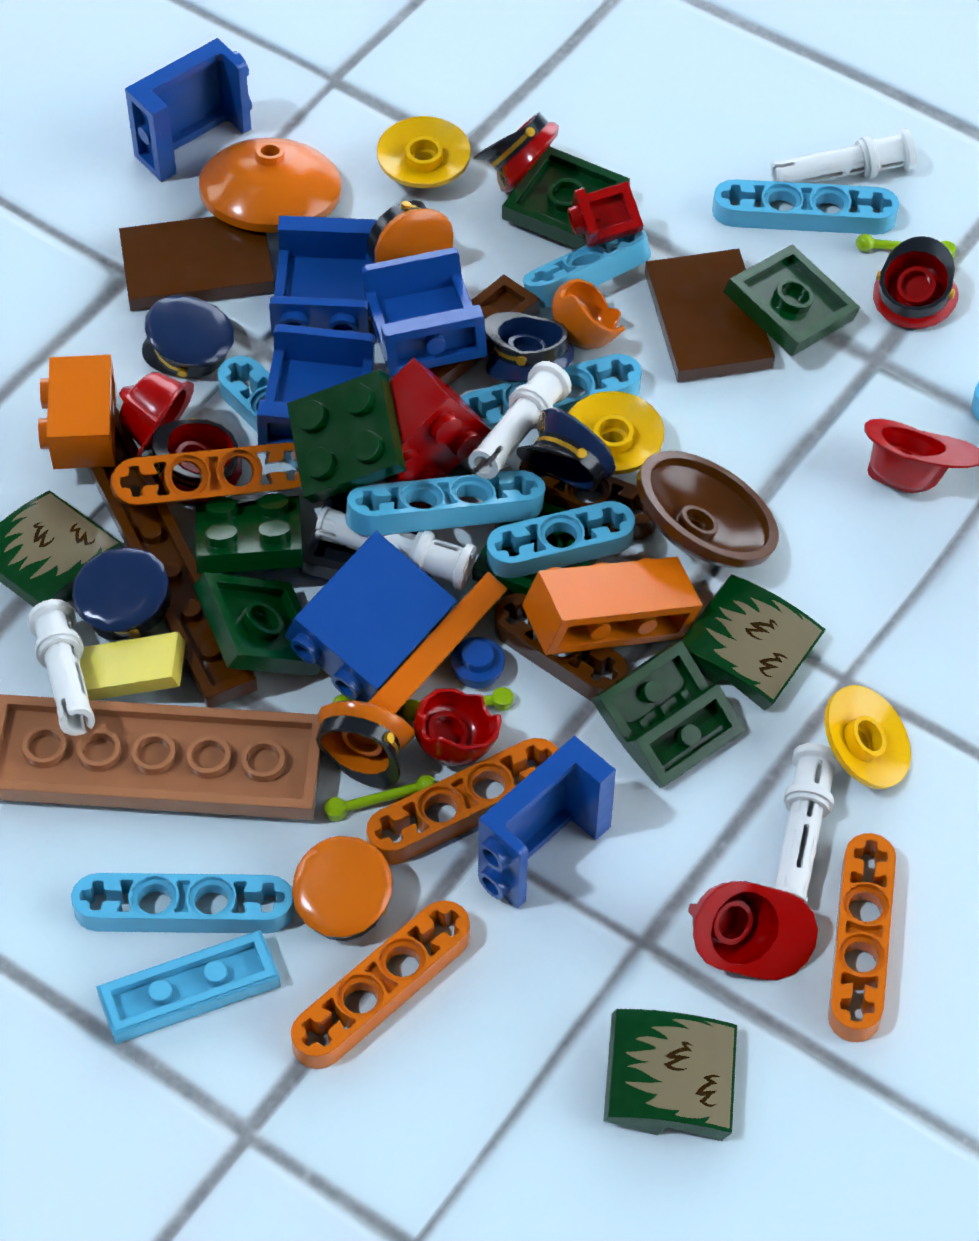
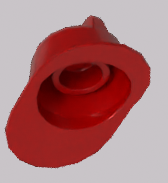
M151 372L140 379L136 385L125 386L121 389L119 394L123 404L119 413V422L141 446L136 457H140L146 450L151 449V438L160 426L172 421H178L181 418L193 395V383L189 381L181 383L159 372Z
M870 419L864 424V432L873 441L867 469L868 475L872 479L899 491L907 493L925 492L938 484L948 468L979 466V448L966 441L921 431L909 425L888 419Z
M730 881L710 888L699 899L697 904H689L688 912L693 917V939L696 951L705 963L719 970L762 980H779L795 974L809 961L816 947L818 927L813 911L803 899L787 891L748 881Z

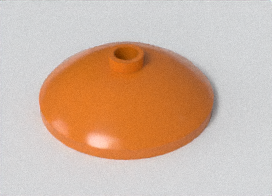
M254 138L234 143L210 158L200 173L199 194L208 211L221 221L249 231L277 233L279 216H328L340 200L341 177L333 162L309 145L284 138Z

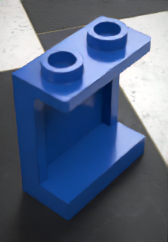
M216 38L125 88L134 156L160 182L177 174L174 150L227 121L232 123L242 134L252 129L250 117L252 102L248 95L247 84L249 68L243 56L237 51H232L219 38Z
M279 216V257L274 296L270 298L269 303L272 336L277 324L370 333L369 303L365 300L361 268L364 265L373 263L367 253V240L372 227L376 223V219Z
M452 247L367 264L361 268L365 300L369 303V316L389 376L396 375L413 357L426 368H432L488 356L484 315L480 305H472L462 278L460 255L456 248Z
M275 325L273 334L274 352L265 399H260L257 411L258 445L294 443L287 403L373 372L375 336L370 333L322 329L300 325Z
M375 531L296 615L285 636L291 641L290 646L302 660L309 664L316 663L331 676L333 685L342 695L352 700L358 699L361 702H369L430 632H433L445 619L457 600L378 531Z
M575 735L479 818V881L491 896L499 900L504 898L517 909L526 902L528 859L571 820L595 841L611 827L616 769Z

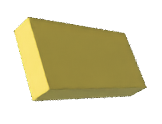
M179 632L85 646L80 659V667L88 699L98 700L180 687L186 641Z

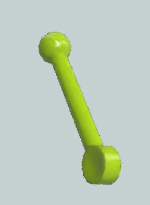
M867 233L859 235L856 239V247L862 252H869L872 248L893 250L901 243V241L874 239ZM947 240L941 241L954 258L956 252L955 244Z
M506 687L497 688L492 695L484 696L485 706H493L499 711L508 710L513 704L512 691ZM413 699L406 701L402 706L403 716L408 720L414 721L416 709L420 702Z
M422 775L416 783L348 801L332 797L325 802V815L330 821L338 822L343 820L349 811L410 796L437 782L430 775Z

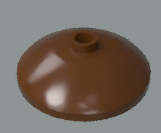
M662 451L647 458L637 474L636 485L644 511L663 536L684 553L717 566L745 568L762 564L777 547L779 533L771 511L750 486L724 467L694 454L680 451Z

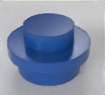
M472 637L463 640L454 648L451 656L453 673L461 683L473 689H482L492 685L501 676L505 666V657L501 647L494 641L484 637Z

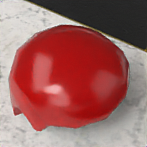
M455 688L435 689L423 698L417 706L414 720L415 737L423 751L445 766H469L487 754L498 739L502 719L501 715L496 714L492 716L488 712L484 696L481 694H465Z

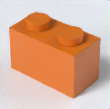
M111 354L49 357V378L40 379L42 409H47V418H39L38 436L40 448L49 449L53 469L115 466L117 386Z

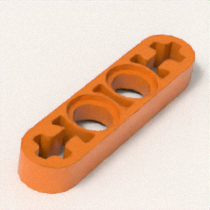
M285 442L127 459L114 469L110 478V488L112 494L119 502L126 506L137 507L218 497L290 491L301 487L299 471L294 473L293 481L287 480L285 472H272L266 474L269 484H261L263 468L257 454H266L265 465L276 464L284 460L285 452L290 453L292 461H297L294 443ZM240 457L250 464L252 477L246 485L234 486L225 479L223 473L224 465L230 458ZM187 462L198 468L201 482L194 491H181L174 485L172 471L177 464ZM154 465H164L162 483L167 495L157 494L159 484L144 486L140 489L139 497L132 496L130 488L121 487L120 479H124L129 475L130 468H137V473L140 477H150L158 474Z
M488 571L368 703L384 707L396 714L508 588Z
M543 738L524 740L403 798L371 816L367 823V842L374 845L384 855L388 864L396 865L477 827L479 818L517 786L514 784V778L519 777L520 783L536 769V767L527 769L528 761L534 760L535 763L541 765L558 748L552 742ZM489 779L499 782L504 787V791L498 797L487 799L478 796L474 792V787L480 781ZM436 803H447L456 810L454 817L445 822L430 820L425 812L428 807ZM411 816H415L417 826L415 823L410 825ZM390 829L394 835L401 834V841L394 843L389 837L383 838L382 832Z
M874 833L860 834L848 843L841 871L828 1019L833 1032L841 1039L850 1042H863L872 1038L878 1031L884 1010L896 855L891 843L883 836ZM863 854L874 856V863L876 865L872 883L862 882L864 871ZM866 900L877 906L880 916L876 920L864 922L856 919L851 914L849 906L855 901ZM853 950H863L873 956L876 966L868 972L854 971L847 965L844 956ZM853 990H864L861 1000V1012L864 1015L861 1021L850 1020L851 1015L848 1009Z
M446 900L428 905L303 1011L293 1022L291 1028L293 1054L297 1060L304 1066L313 1069L327 1068L336 1063L456 959L468 946L470 938V921L464 908L455 902ZM438 923L445 928L453 923L454 935L451 937L443 932L434 938V924ZM429 942H430V952H431V956H429V954H428L426 948L424 947V946H426ZM406 954L414 957L419 963V967L410 976L399 977L389 972L386 967L387 963L396 955ZM364 990L372 993L377 999L374 1008L361 1014L348 1010L344 1005L347 996L354 991ZM331 1011H334V1012H335L336 1017H337L338 1020H339V1021H338L336 1024H334V1025H333V1022H332V1012H331ZM329 1029L327 1032L328 1045L322 1046L320 1043L315 1042L308 1046L307 1033L312 1031L319 1036Z

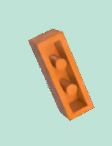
M678 556L658 559L648 557L638 561L600 562L590 566L552 567L538 571L522 604L545 655L682 639L703 606Z

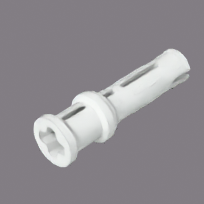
M908 128L899 129L897 135L877 139L863 136L855 142V145L803 155L792 159L772 161L770 165L772 181L819 183L857 174L870 179L875 178L878 172L900 167L909 171L916 167V148Z
M550 361L536 363L528 373V382L525 385L516 387L509 396V409L468 458L471 470L476 468L482 459L485 460V463L477 471L476 475L484 479L495 478L500 472V468L530 430L537 427L541 412L545 409L553 408L555 403L564 401L568 396L572 386L570 377L559 365Z
M325 506L317 519L315 538L346 546L357 551L370 536H364L352 531L346 524L345 513ZM419 531L417 535L409 532L382 535L427 575L453 582L454 589L461 591L465 589L475 564L477 553L475 545L466 544L464 547L444 542L435 539L434 533L430 531Z
M50 599L42 601L33 607L29 612L28 624L30 632L38 639L34 647L37 661L48 669L60 729L65 734L78 736L87 733L83 716L86 726L92 729L95 723L94 713L90 707L80 667V659L84 651L83 642L80 635L74 631L77 621L74 608L63 600Z
M816 743L802 744L794 749L792 762L796 766L793 785L786 789L784 796L785 806L790 813L774 886L776 889L787 891L803 899L806 904L822 818H825L832 811L834 797L830 793L833 775L839 772L841 764L836 759L831 748Z

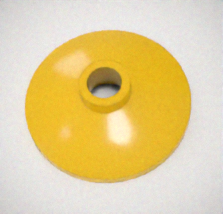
M431 116L411 117L393 124L382 134L377 145V159L383 172L397 183L414 188H434L452 182L466 170L471 157V146L466 134L455 124Z
M618 391L599 392L581 399L568 412L600 437L610 449L616 465L613 474H626L639 470L647 458L660 452L663 446V421L656 409L638 396Z
M849 685L835 692L826 705L824 724L829 745L838 762L855 780L870 788L887 789L898 784L909 770L911 748L907 731L897 712L880 694L864 686Z

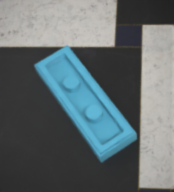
M258 930L96 986L116 1045L281 987V983L262 931Z

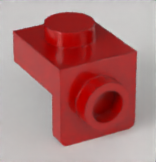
M628 181L586 194L584 188L574 190L573 206L567 208V213L575 236L583 234L587 248L643 230L644 225Z

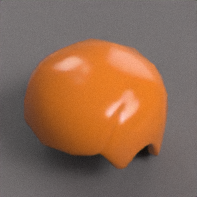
M576 278L565 282L556 290L552 299L553 320L562 323L568 330V342L571 345L582 350L599 349L613 341L625 330L623 325L616 328L621 311L616 308H608L604 296L592 283Z

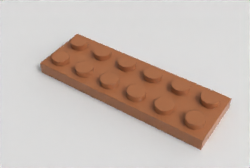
M0 694V800L302 820L314 819L322 750L316 742L320 727L317 714L89 700L95 717L94 726L92 729L86 726L83 716L87 733L71 736L65 734L60 729L57 707L53 697Z

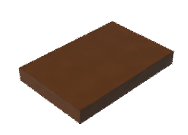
M215 216L119 228L130 311L149 309L158 300L174 295L191 296L204 301L274 293V277L266 232L241 229L229 225Z
M739 248L645 262L644 273L677 382L773 369L775 356L767 333L723 292L730 278L746 270Z

